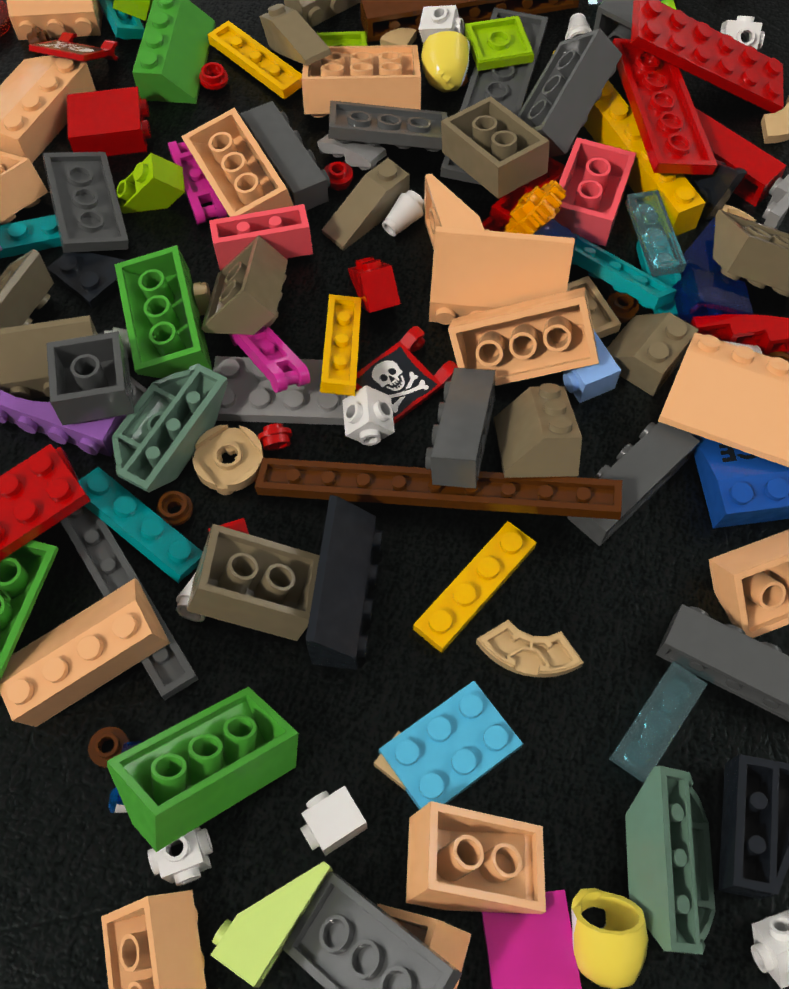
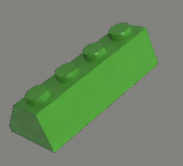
M153 0L132 71L141 99L146 98L147 101L197 103L201 87L199 74L201 68L207 62L211 46L207 34L213 31L216 25L215 20L190 0Z
M176 245L114 264L135 372L138 375L164 378L177 372L189 370V367L195 364H200L213 371L204 331L201 330L202 322L194 297L190 270L178 246Z
M31 540L0 561V680L59 550L57 546Z
M247 687L107 761V768L132 824L157 852L296 768L299 733L250 687Z

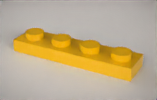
M229 20L207 34L210 45L284 100L302 88V74Z
M329 294L320 384L321 393L355 396L361 314L360 297Z
M507 521L413 624V630L443 653L535 549L537 542Z

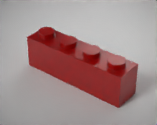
M695 108L715 160L725 162L726 166L745 169L747 172L733 193L756 207L769 195L771 187L779 177H782L787 165Z

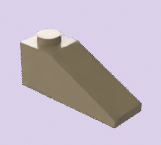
M276 4L268 8V13L259 16L271 51L306 66L331 55L330 48L297 10L284 6V4Z
M389 158L385 159L364 175L323 227L322 234L343 251L387 217L400 194L406 193L409 190L410 174Z

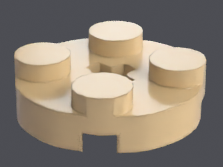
M228 424L215 426L203 433L195 444L196 451L194 458L192 456V461L198 478L204 485L222 495H230L234 491L244 489L252 484L258 477L261 461L264 458L260 440L254 432L243 426H239L240 429L235 427L228 428ZM226 452L230 456L235 453L237 454L234 458L235 461L229 464L222 463V455Z

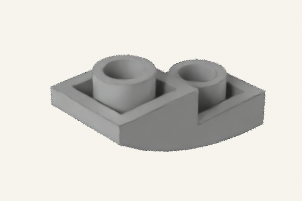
M328 134L317 141L320 153L332 154L334 157L344 156L345 162L348 165L359 167L360 170H369L376 167V163L387 155L386 149L380 145L370 146L365 142L358 141L340 143L335 139H328Z
M789 174L784 179L779 177L769 191L772 197L762 216L765 219L763 224L765 226L778 229L789 209Z

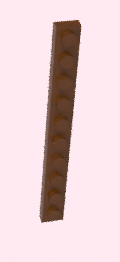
M262 458L255 489L258 495L329 500L330 495L353 502L620 520L623 480L580 477L504 478V474L500 472L480 471L477 487L474 489L432 485L431 470L420 467Z

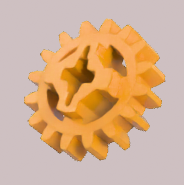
M551 180L548 184L545 183L542 188L536 186L529 193H525L510 212V222L505 226L506 230L504 232L536 235L542 230L545 231L552 224L554 217L560 212L559 206L566 197L564 188L556 180Z

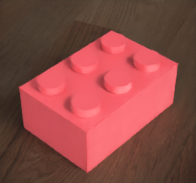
M577 137L559 181V184L566 191V197L561 201L562 204L559 206L560 212L554 217L552 224L546 230L566 236L577 234L591 243L606 246L637 153Z

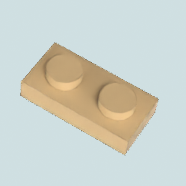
M589 276L568 283L567 291L585 287L593 329L600 339L619 331L621 322Z

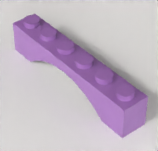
M0 390V423L9 421L17 424L28 433L35 434L40 432L46 434L53 441L60 444L69 442L79 446L80 449L91 455H97L98 453L109 457L113 455L112 435L127 417L126 415L62 425L50 402L31 401L15 397Z

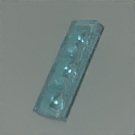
M659 191L628 194L625 204L651 275L654 277L684 272L687 263Z
M673 661L609 759L644 783L653 767L658 764L707 686V683Z

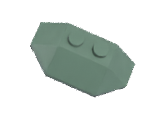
M200 364L190 366L189 370L177 372L152 382L134 406V414H128L112 435L118 477L148 493L176 480L196 451L195 444L199 437L215 426L228 384L227 377Z
M655 766L625 814L629 900L635 902L643 910L647 929L664 951L703 955L705 949L704 940L710 932L715 915L709 822L700 798L692 787L693 780L690 772L665 766Z

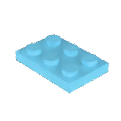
M472 681L379 748V754L383 755L405 786L408 795L420 810L430 801L441 804L449 803L519 750L523 743L475 681Z

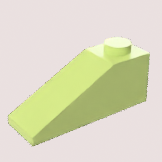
M324 861L238 913L233 921L226 919L212 940L216 947L211 956L251 986L259 988L283 951L282 948L330 871L333 872L331 866Z

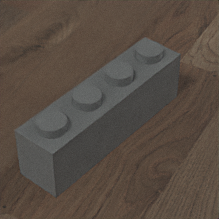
M271 101L240 113L247 128L288 189L293 205L304 204L307 211L328 202V187L331 186L329 176L324 169L320 170L317 166L313 152L310 149L306 150L299 132L292 130L285 112H280L274 102Z
M454 368L451 381L445 382V402L439 403V424L433 425V448H427L425 467L431 470L432 485L476 489L495 402V370Z
M651 422L639 436L640 440L635 445L627 444L616 458L618 461L612 467L605 465L594 477L596 479L623 480L620 520L568 516V519L598 546H601L691 459L700 443L697 438L687 431L661 422L657 424Z
M682 604L673 616L656 655L789 721V656L782 653V650L772 643L759 642L747 636L741 628L735 625L722 624L710 618L704 610Z

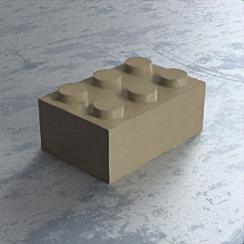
M491 96L441 121L442 152L498 199L548 172L550 141Z

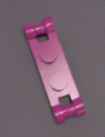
M176 140L168 142L172 160L175 164L183 167L185 193L197 225L207 223L206 220L217 217L219 219L227 217L226 210L184 142L177 143ZM212 201V205L205 207L201 206V204Z
M263 326L254 335L229 334L232 344L239 346L270 381L275 393L287 390L290 385L296 384L299 387L310 384V373L307 366L270 327L265 328Z

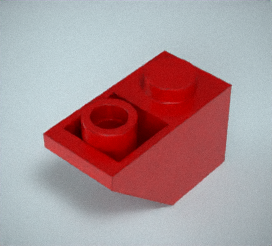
M367 257L355 261V267L348 268L350 278L358 297L361 298V305L364 310L371 313L401 304L392 265L381 262V259L374 260V257Z

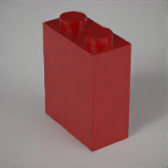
M138 86L67 94L68 139L73 152H106L107 156L147 152L146 139L151 138L149 122L145 120V117H150L147 99H141Z

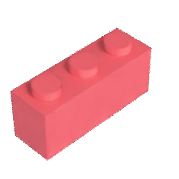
M304 204L209 220L219 270H222L258 235L286 259L313 254L310 227Z

